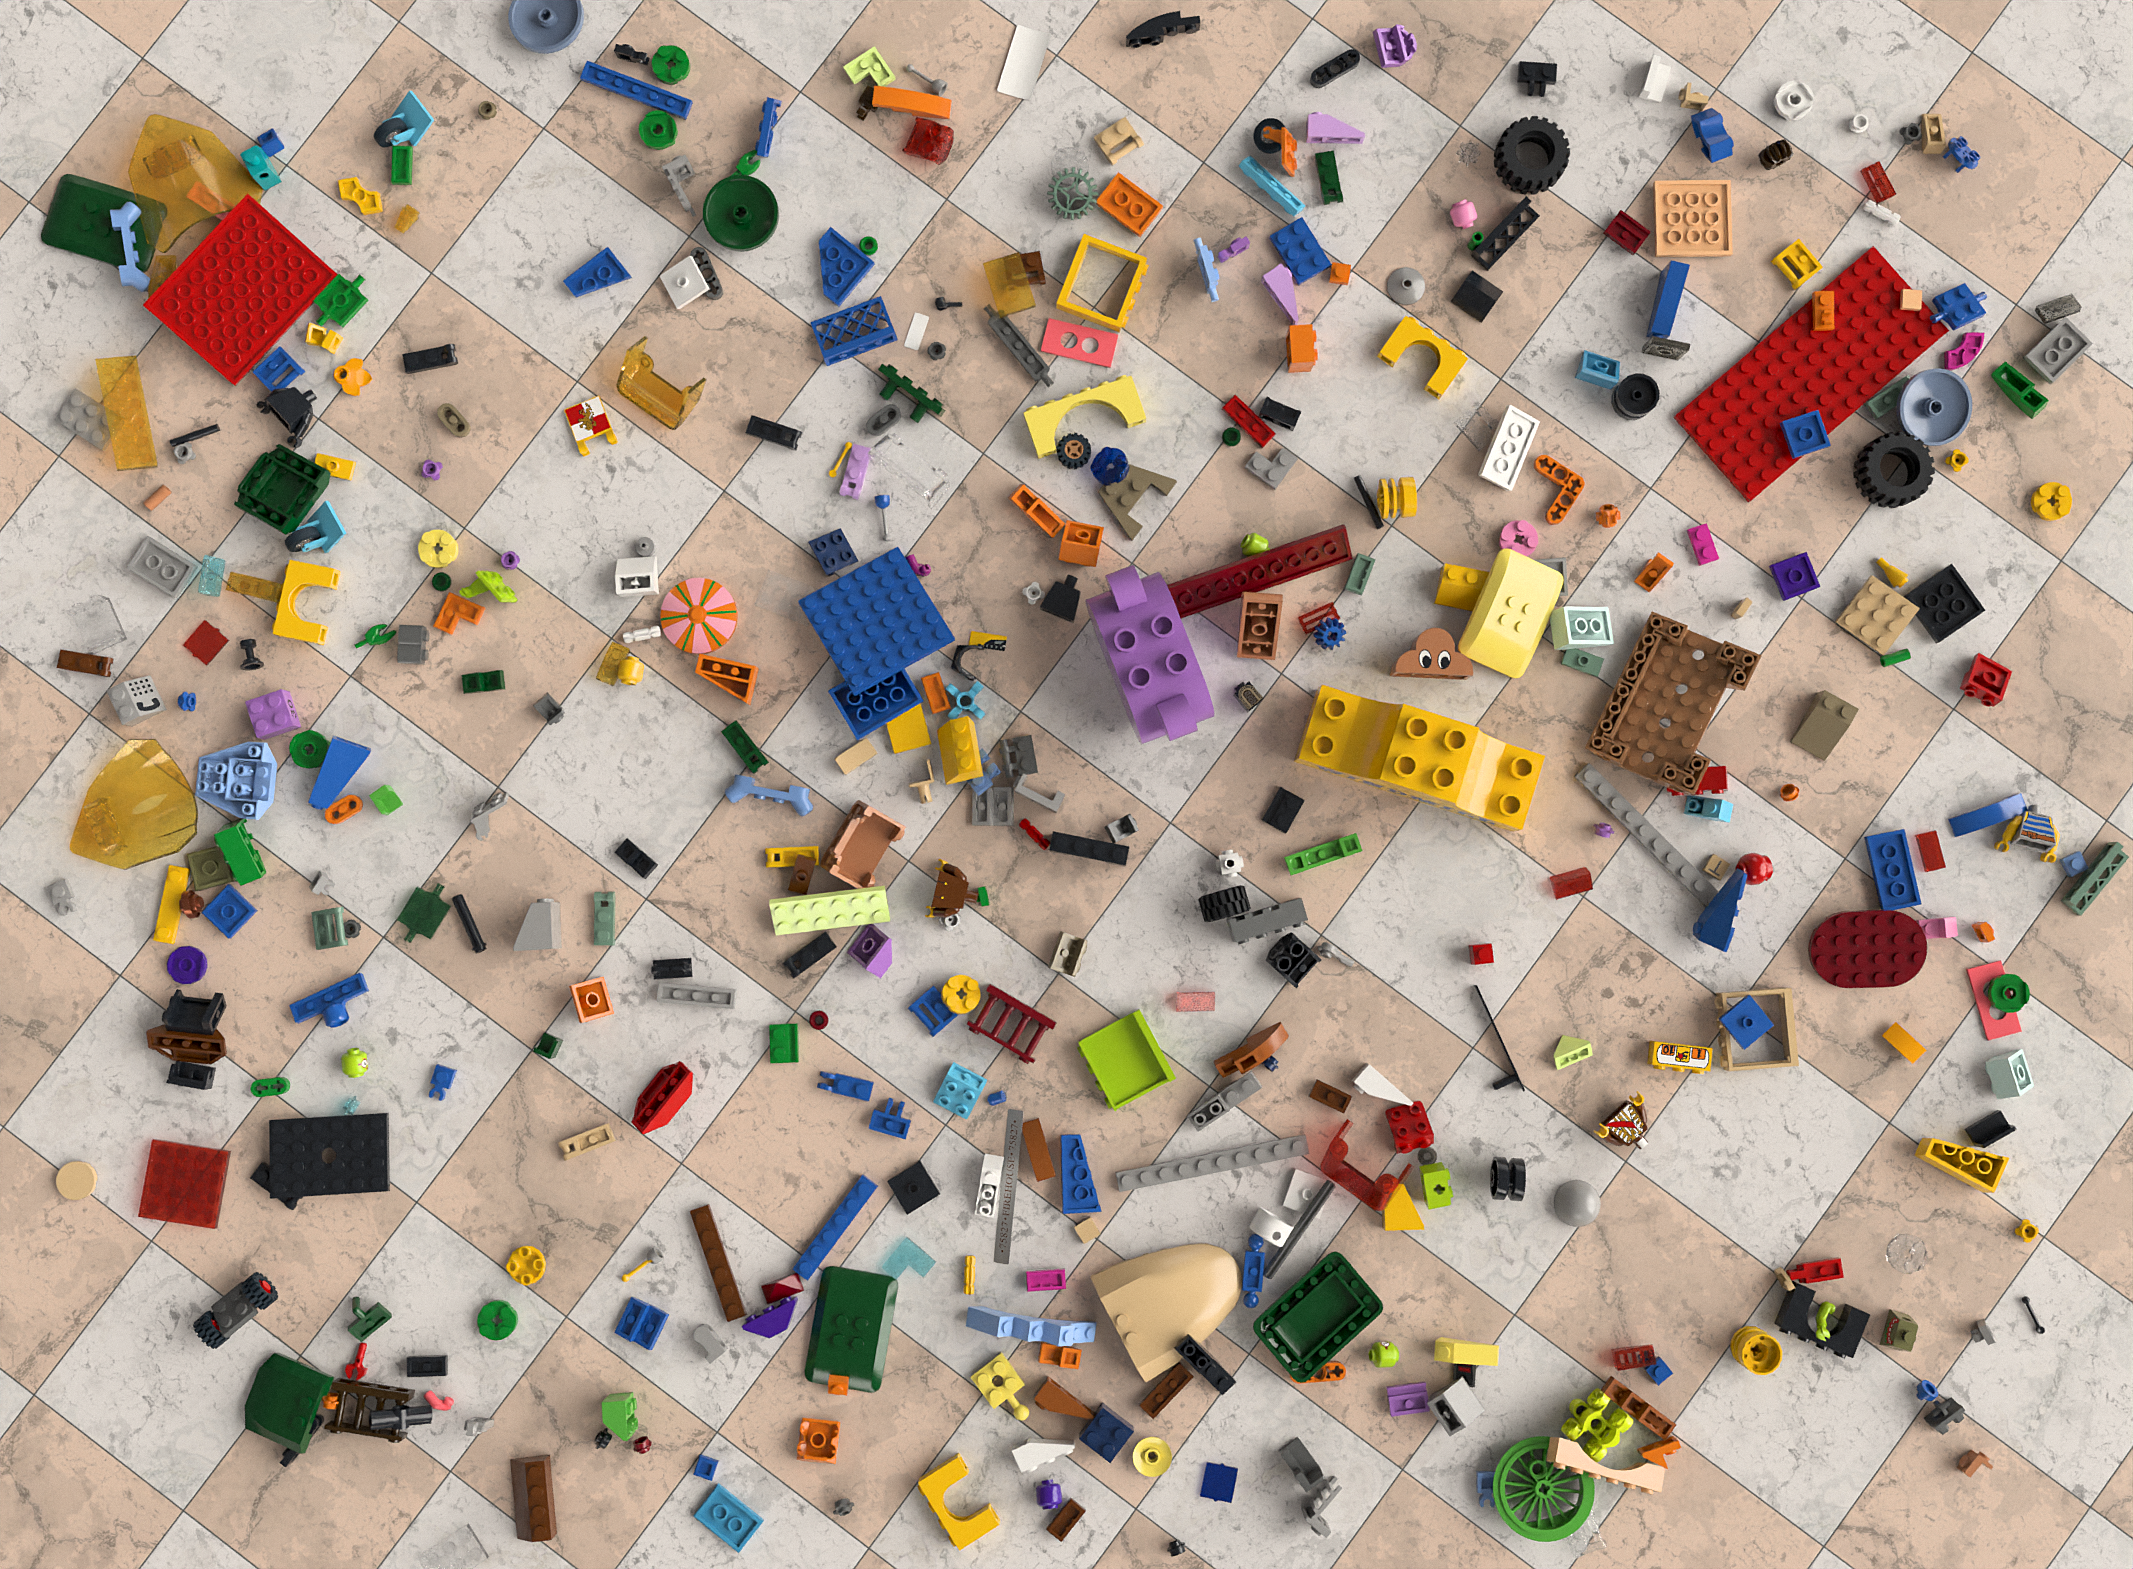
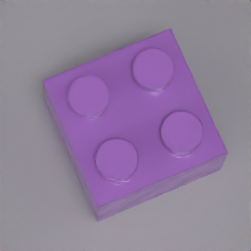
M280 689L245 701L256 738L266 740L301 728L290 691Z

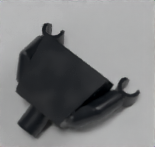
M296 387L277 388L264 399L265 402L259 401L256 406L260 409L264 406L260 413L269 414L271 411L291 434L294 433V436L288 437L287 442L292 443L295 439L294 447L298 448L302 444L300 437L304 436L313 418L311 402L315 401L317 397L311 389L301 394Z

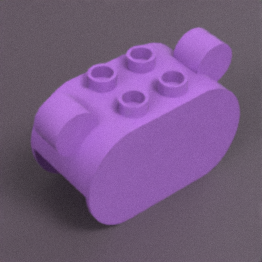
M1134 565L1105 575L1109 591L1086 599L1085 602L1102 652L1140 744L1142 745L1167 735L1169 741L1198 731L1196 723L1214 717V708L1202 671L1162 575L1156 572L1139 578Z

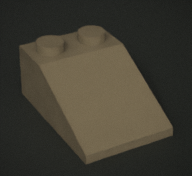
M1826 690L1817 692L1790 742L1825 761L1851 725L1859 709Z

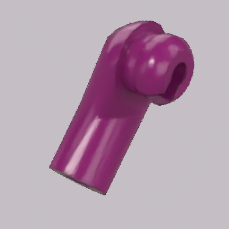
M914 554L906 557L915 575L924 577L930 574V565L918 563Z

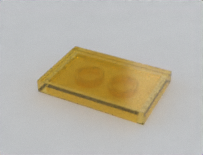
M1019 252L983 263L1000 318L1036 307Z

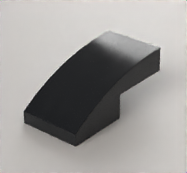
M628 838L614 852L644 879H647L658 866L651 857Z

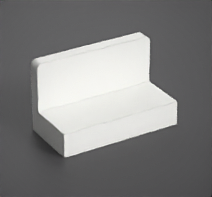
M1653 55L1649 61L1639 98L1657 103L1662 101L1671 70L1670 66L1659 64L1660 56Z

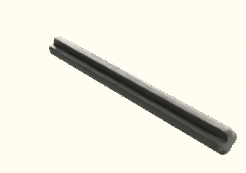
M1327 1180L1294 1226L1284 1245L1278 1249L1264 1269L1263 1275L1268 1279L1274 1277L1336 1188L1333 1182Z

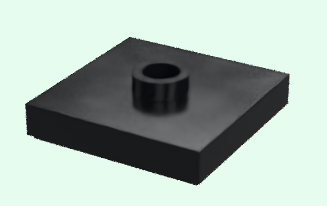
M921 1160L887 1181L907 1215L941 1194Z

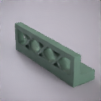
M2108 842L2090 864L2089 869L2085 870L2061 901L2077 915L2082 916L2129 858L2121 850L2124 846L2119 842ZM2117 855L2121 857L2116 864H2111ZM2107 869V876L2099 879V876ZM2095 883V890L2093 891V893H2087L2090 887ZM2083 898V905L2079 909L2076 905Z

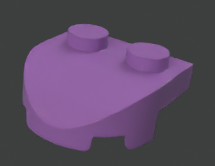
M1396 24L1393 28H1378L1373 31L1382 68L1404 65L1417 50L1414 35L1405 31L1403 25Z

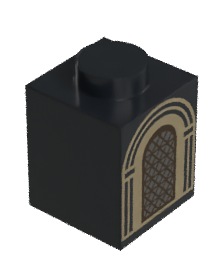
M1250 681L1246 684L1244 682L1240 683L1235 688L1236 692L1233 695L1247 713L1264 699Z

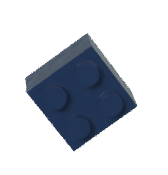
M1102 1402L1095 1411V1417L1089 1419L1080 1431L1079 1440L1111 1463L1133 1434L1134 1427Z

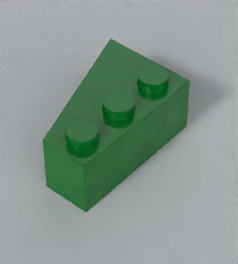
M243 818L223 825L214 834V841L221 848L223 859L227 865H230L232 876L240 886L260 879L266 874L259 851L254 849L250 841L254 839L252 833L248 834L244 823L247 822V819Z

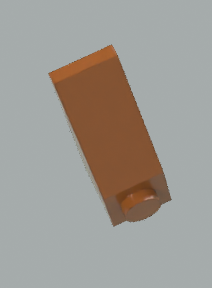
M1049 1376L1034 1394L1035 1404L1042 1410L1046 1408L1051 1412L1087 1419L1095 1417L1093 1410Z

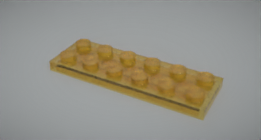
M124 356L95 359L117 471L158 467L137 357Z

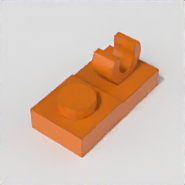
M1814 291L1812 293L1813 331H1832L1834 329V291Z

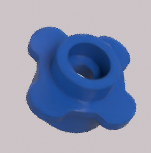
M183 692L178 697V706L183 711L187 709L189 711L195 710V693L188 694Z

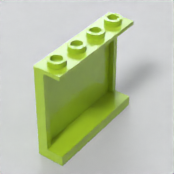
M1140 1009L1078 1041L1080 1046L1077 1047V1050L1081 1057L1085 1056L1089 1063L1086 1066L1090 1074L1094 1073L1098 1080L1095 1083L1100 1092L1104 1090L1107 1096L1104 1100L1108 1108L1111 1109L1113 1107L1114 1111L1157 1087L1176 1079Z

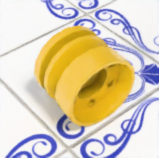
M1413 476L1400 477L1398 486L1395 485L1393 478H1389L1388 485L1385 478L1379 480L1377 506L1382 519H1387L1389 514L1391 518H1395L1397 509H1399L1402 518L1416 516L1417 491Z
M1745 1326L1734 1333L1730 1342V1350L1732 1356L1739 1364L1756 1375L1770 1374L1779 1367L1782 1361V1349L1774 1337L1756 1326Z

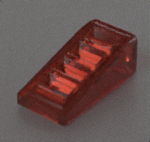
M1652 1344L1611 1349L1614 1366L1617 1371L1657 1364ZM1645 1350H1647L1649 1360L1646 1361L1643 1352ZM1636 1352H1639L1641 1361H1637ZM1627 1353H1631L1632 1362H1629ZM1623 1354L1624 1363H1621L1619 1355Z

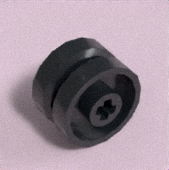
M1635 373L1627 376L1614 389L1611 403L1614 411L1620 417L1626 420H1638L1656 407L1660 397V390L1652 377L1646 374Z
M1494 1157L1490 1170V1192L1492 1199L1505 1200L1508 1195L1510 1201H1522L1526 1187L1524 1160L1522 1158H1511L1508 1163L1505 1157Z

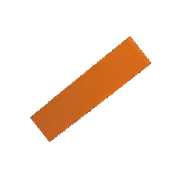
M874 86L873 107L892 108L895 112L912 113V116L950 119L952 104L950 99L911 90Z

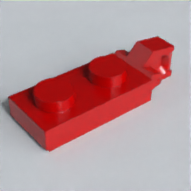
M1839 1257L1797 1264V1269L1786 1270V1274L1791 1280L1798 1279L1799 1283L1806 1284L1844 1278L1842 1262Z

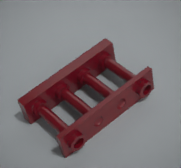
M990 983L986 990L989 992V998L975 1022L973 1023L970 1020L967 1022V1025L970 1026L968 1030L977 1035L982 1033L1018 1054V1059L1024 1063H1034L1035 1058L1031 1057L1044 1032L1048 1031L1049 1028L1053 1030L1057 1022ZM1001 999L1006 1002L1004 1005L1006 1007L990 1033L982 1028L981 1025L995 1001L998 1002ZM1018 1009L1023 1012L1021 1014L1022 1018L1009 1041L1006 1042L997 1036L1011 1012ZM1033 1018L1039 1021V1027L1025 1052L1014 1046L1028 1021H1031Z

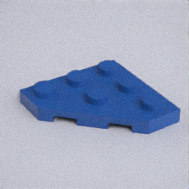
M830 227L819 240L823 293L825 297L840 307L875 263Z

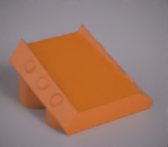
M802 1418L799 1444L797 1445V1460L836 1464L840 1422Z

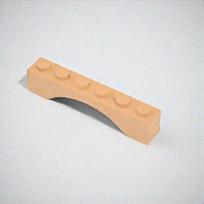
M1550 1437L1546 1461L1553 1463V1467L1559 1469L1569 1467L1573 1473L1583 1475V1472L1589 1473L1588 1477L1599 1480L1601 1477H1604L1608 1483L1618 1485V1482L1624 1483L1623 1487L1635 1490L1638 1487L1641 1488V1492L1653 1495V1491L1661 1492L1665 1471L1663 1467L1637 1462L1627 1468L1609 1469L1593 1461L1581 1449L1578 1443L1563 1438Z

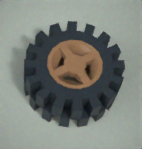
M1075 432L1074 434L1068 433L1067 436L1064 435L1062 440H1059L1057 446L1058 460L1061 461L1063 466H1067L1068 469L1082 468L1091 457V445L1088 439L1084 438L1082 434L1077 435Z

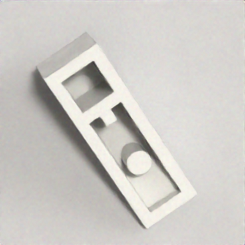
M1368 1063L1352 1079L1355 1083L1353 1087L1361 1094L1365 1092L1368 1095L1409 1106L1413 1104L1410 1099Z

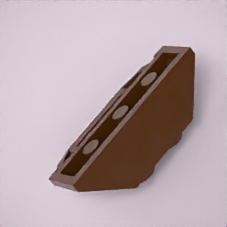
M165 1024L146 1031L148 1048L156 1050L173 1061L212 1065L227 1054L225 1038L217 1028L213 1035L167 1031Z

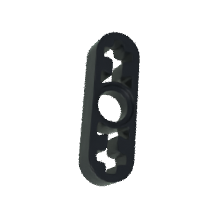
M1354 49L1347 50L1318 67L1311 74V85L1315 88H1322L1353 70L1359 64V53ZM1348 56H1350V58L1354 57V63L1352 61H1349L1345 64L1344 68L1343 63H1345L1348 60ZM1338 65L1340 72H1331L1330 66ZM1326 70L1327 75L1322 78V82L1320 80L1316 81V75L1321 77L1325 74Z

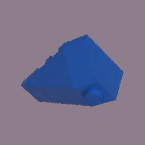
M1737 868L1699 916L1698 921L1693 925V935L1699 941L1723 952H1727L1734 935L1735 928L1732 927L1733 918L1738 917L1737 901L1741 900L1747 879V874L1741 869Z

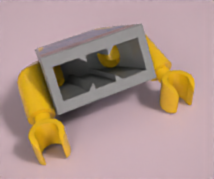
M2039 805L2028 806V811L2015 816L2008 824L2002 835V841H1997L1994 844V848L1998 850L2000 844H2003L2002 852H2007L2009 850L2008 841H2011V845L2043 852L2040 855V860L2046 862L2049 856L2048 862L2053 863L2056 861V855L2053 852L2057 849L2060 834L2054 826L2052 818L2040 814L2041 807Z

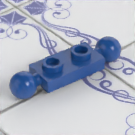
M1253 1234L1248 1239L1251 1251L1245 1250L1242 1290L1248 1291L1243 1298L1244 1305L1247 1308H1255L1258 1305L1259 1298L1256 1292H1262L1265 1252L1259 1251L1263 1246L1264 1240L1258 1234Z

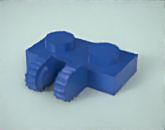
M889 1098L885 1112L874 1109L868 1129L906 1140L911 1120L901 1117L905 1102L901 1101L898 1105L897 1115H892L889 1113L894 1102L892 1098Z

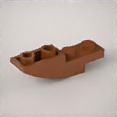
M1278 1022L1246 1038L1248 1044L1214 1060L1215 1067L1223 1078L1238 1070L1241 1074H1244L1269 1058L1287 1040L1289 1035L1282 1023Z

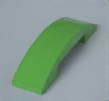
M1357 833L1284 857L1291 876L1363 850Z

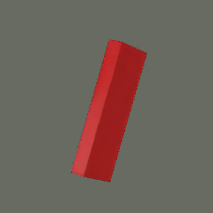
M1236 395L1222 407V410L1261 448L1276 435Z

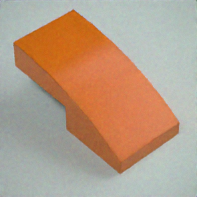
M1041 1342L1038 1362L1058 1365L1063 1368L1079 1369L1082 1350L1070 1346H1056L1047 1342Z

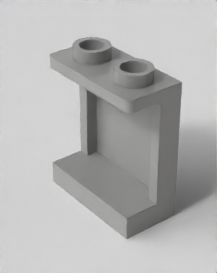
M1024 773L1022 777L1018 775L1013 785L1016 793L1057 813L1065 797L1064 793L1058 791L1052 801L1024 787L1027 775Z

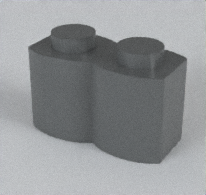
M399 625L398 663L425 665V661L428 660L429 656L426 642L429 641L430 637L429 630L425 626Z

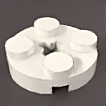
M1789 81L1779 88L1773 103L1780 116L1786 121L1801 119L1808 114L1813 106L1814 95L1810 87L1805 83ZM1790 97L1798 99L1796 105L1790 102Z

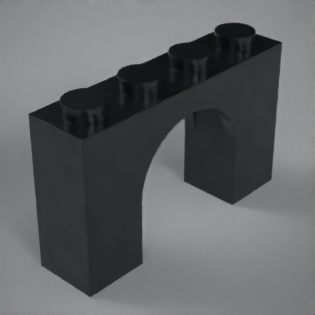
M1053 831L1049 851L1125 867L1129 846Z
M1792 1281L1795 1288L1790 1291L1787 1290L1774 1322L1775 1325L1780 1327L1779 1331L1790 1336L1791 1333H1795L1798 1335V1339L1809 1343L1810 1340L1816 1342L1815 1346L1825 1351L1830 1348L1834 1350L1833 1354L1845 1359L1846 1356L1853 1358L1870 1314L1845 1303L1837 1325L1829 1331L1830 1338L1825 1337L1826 1341L1820 1340L1810 1328L1807 1319L1808 1310L1816 1291Z

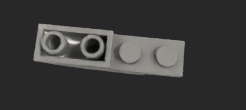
M1250 1071L1189 1113L1187 1117L1199 1132L1263 1086L1254 1073Z

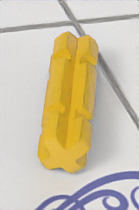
M973 1255L965 1256V1285L963 1292L969 1295L974 1293L975 1256Z

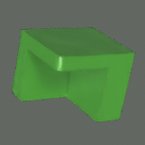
M383 785L369 795L382 815H389L403 805L390 785Z

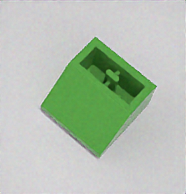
M633 1392L609 1394L602 1401L603 1423L623 1441H628L638 1429V1419L635 1418L634 1410L637 1409V1400L633 1398Z

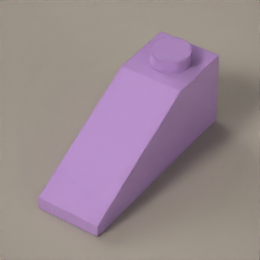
M1321 112L1308 114L1306 120V143L1363 144L1364 132L1328 114H1322Z
M1279 264L1263 275L1261 282L1292 325H1297L1299 319L1293 280L1291 278L1292 273L1287 267L1284 268L1282 264Z

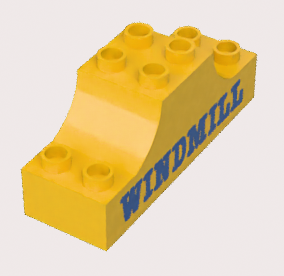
M1321 685L1316 690L1294 762L1514 832L1523 830L1545 755L1494 739L1481 732L1479 727L1404 703L1391 704Z

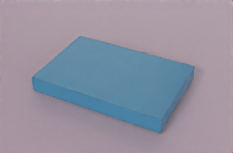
M719 1483L693 1515L738 1553L764 1521V1519Z

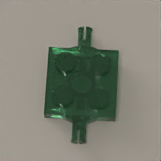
M437 883L433 892L416 887L397 921L410 929L404 938L405 941L412 943L416 934H422L429 939L433 938L452 907L440 897L441 892L445 888L444 885Z

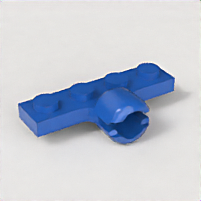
M358 973L289 1006L295 1023L299 1024L322 1014L326 1026L334 1028L345 1024L349 1020L345 1007L346 1002L368 992L369 989L364 975Z

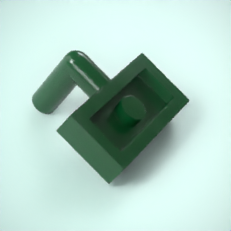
M353 1297L352 1312L358 1318L348 1326V1332L362 1342L390 1320L392 1313L379 1302L364 1312L360 1308V1298Z

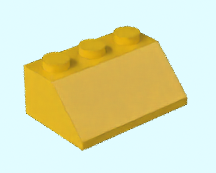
M1445 563L1441 567L1434 604L1473 611L1489 572Z
M969 716L949 720L937 730L946 785L982 777L983 771L974 722Z

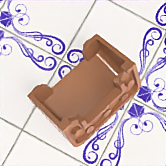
M858 800L850 809L823 855L820 866L858 889L874 887L876 881L872 873L891 841L896 842L902 839L906 827Z

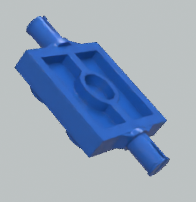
M1965 283L1934 297L1932 302L1936 306L1938 313L1931 315L1930 320L1932 323H1936L1943 319L1953 331L1986 314V311L1979 302L1985 300L1987 294L1981 292L1974 295Z

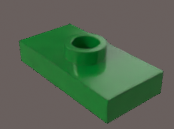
M392 146L391 183L393 185H412V146Z

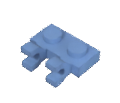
M982 748L979 751L981 765L990 759ZM993 762L985 772L983 771L982 777L966 781L979 796L993 785L991 779L999 775L1001 771Z

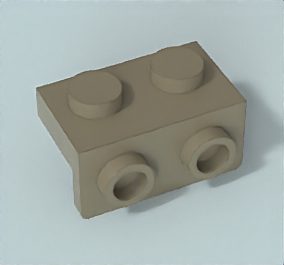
M1060 931L1048 968L1075 977L1080 970V962L1086 953L1088 941Z

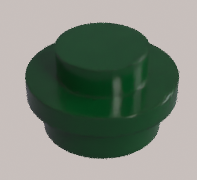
M1233 427L1227 428L1222 434L1223 443L1229 447L1238 445L1241 440L1239 430Z
M439 572L432 578V585L438 591H446L452 584L451 577L444 572Z

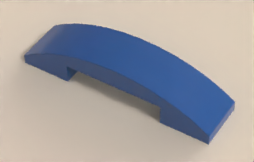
M2018 793L1948 820L1954 836L1958 837L2022 814L2024 811H2028L2022 794Z

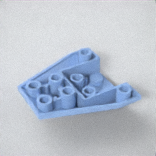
M245 742L199 757L195 796L239 818L259 820L274 801L277 762L268 744L263 742Z

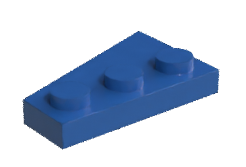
M767 97V100L763 102L762 112L764 117L759 123L760 140L757 139L755 146L758 156H769L774 134L771 128L777 124L776 108L781 107L782 101Z
M606 247L563 280V282L577 298L631 279L632 277L609 247Z

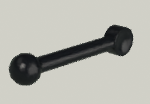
M2027 1296L2022 1297V1302L2026 1304L2036 1325V1332L2043 1334L2045 1328L2040 1326L2029 1303L2030 1299Z

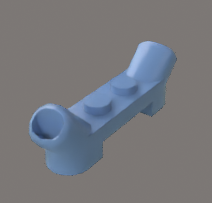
M126 202L121 209L110 210L114 231L121 230L126 257L127 265L119 266L122 287L133 286L140 292H145L151 286L152 279L136 267V263L139 262L138 251H134L133 243H136L135 232H131L130 229L131 225L141 215V210L132 202Z
M735 775L734 784L725 789V795L731 803L738 802L748 794H754V798L765 800L766 797H771L773 802L784 804L785 800L790 801L799 816H805L813 810V805L808 799L810 789L790 785L788 793L754 786V778Z

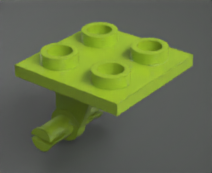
M477 571L475 574L478 578L469 587L461 588L459 591L461 596L472 598L490 590L499 602L516 603L518 601L514 596L515 592L502 582L503 578L497 572Z

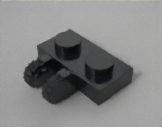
M1519 62L1517 82L1528 83V96H1533L1534 83L1540 84V97L1545 95L1546 84L1555 85L1557 64Z

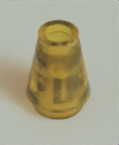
M406 204L405 207H402L394 227L404 234L419 219L420 212Z

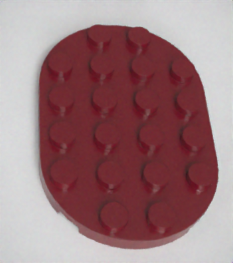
M1895 910L1841 911L1826 917L1814 929L1809 941L1808 952L1815 972L1826 982L1840 988L1895 987L1910 981L1919 973L1927 956V940L1921 926L1912 917Z

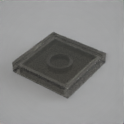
M1652 336L1643 345L1642 353L1678 361L1689 351L1690 344Z

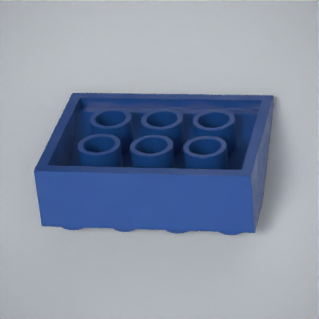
M905 669L856 696L853 695L845 681L828 691L857 740L924 702Z

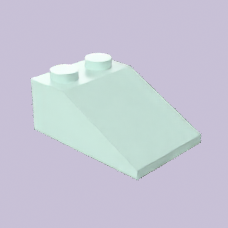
M1561 607L1552 611L1550 624L1554 650L1614 644L1608 607Z

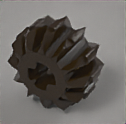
M1785 139L1766 146L1759 153L1758 157L1761 165L1766 170H1771L1778 166L1780 167V165L1790 160L1793 156L1791 145Z

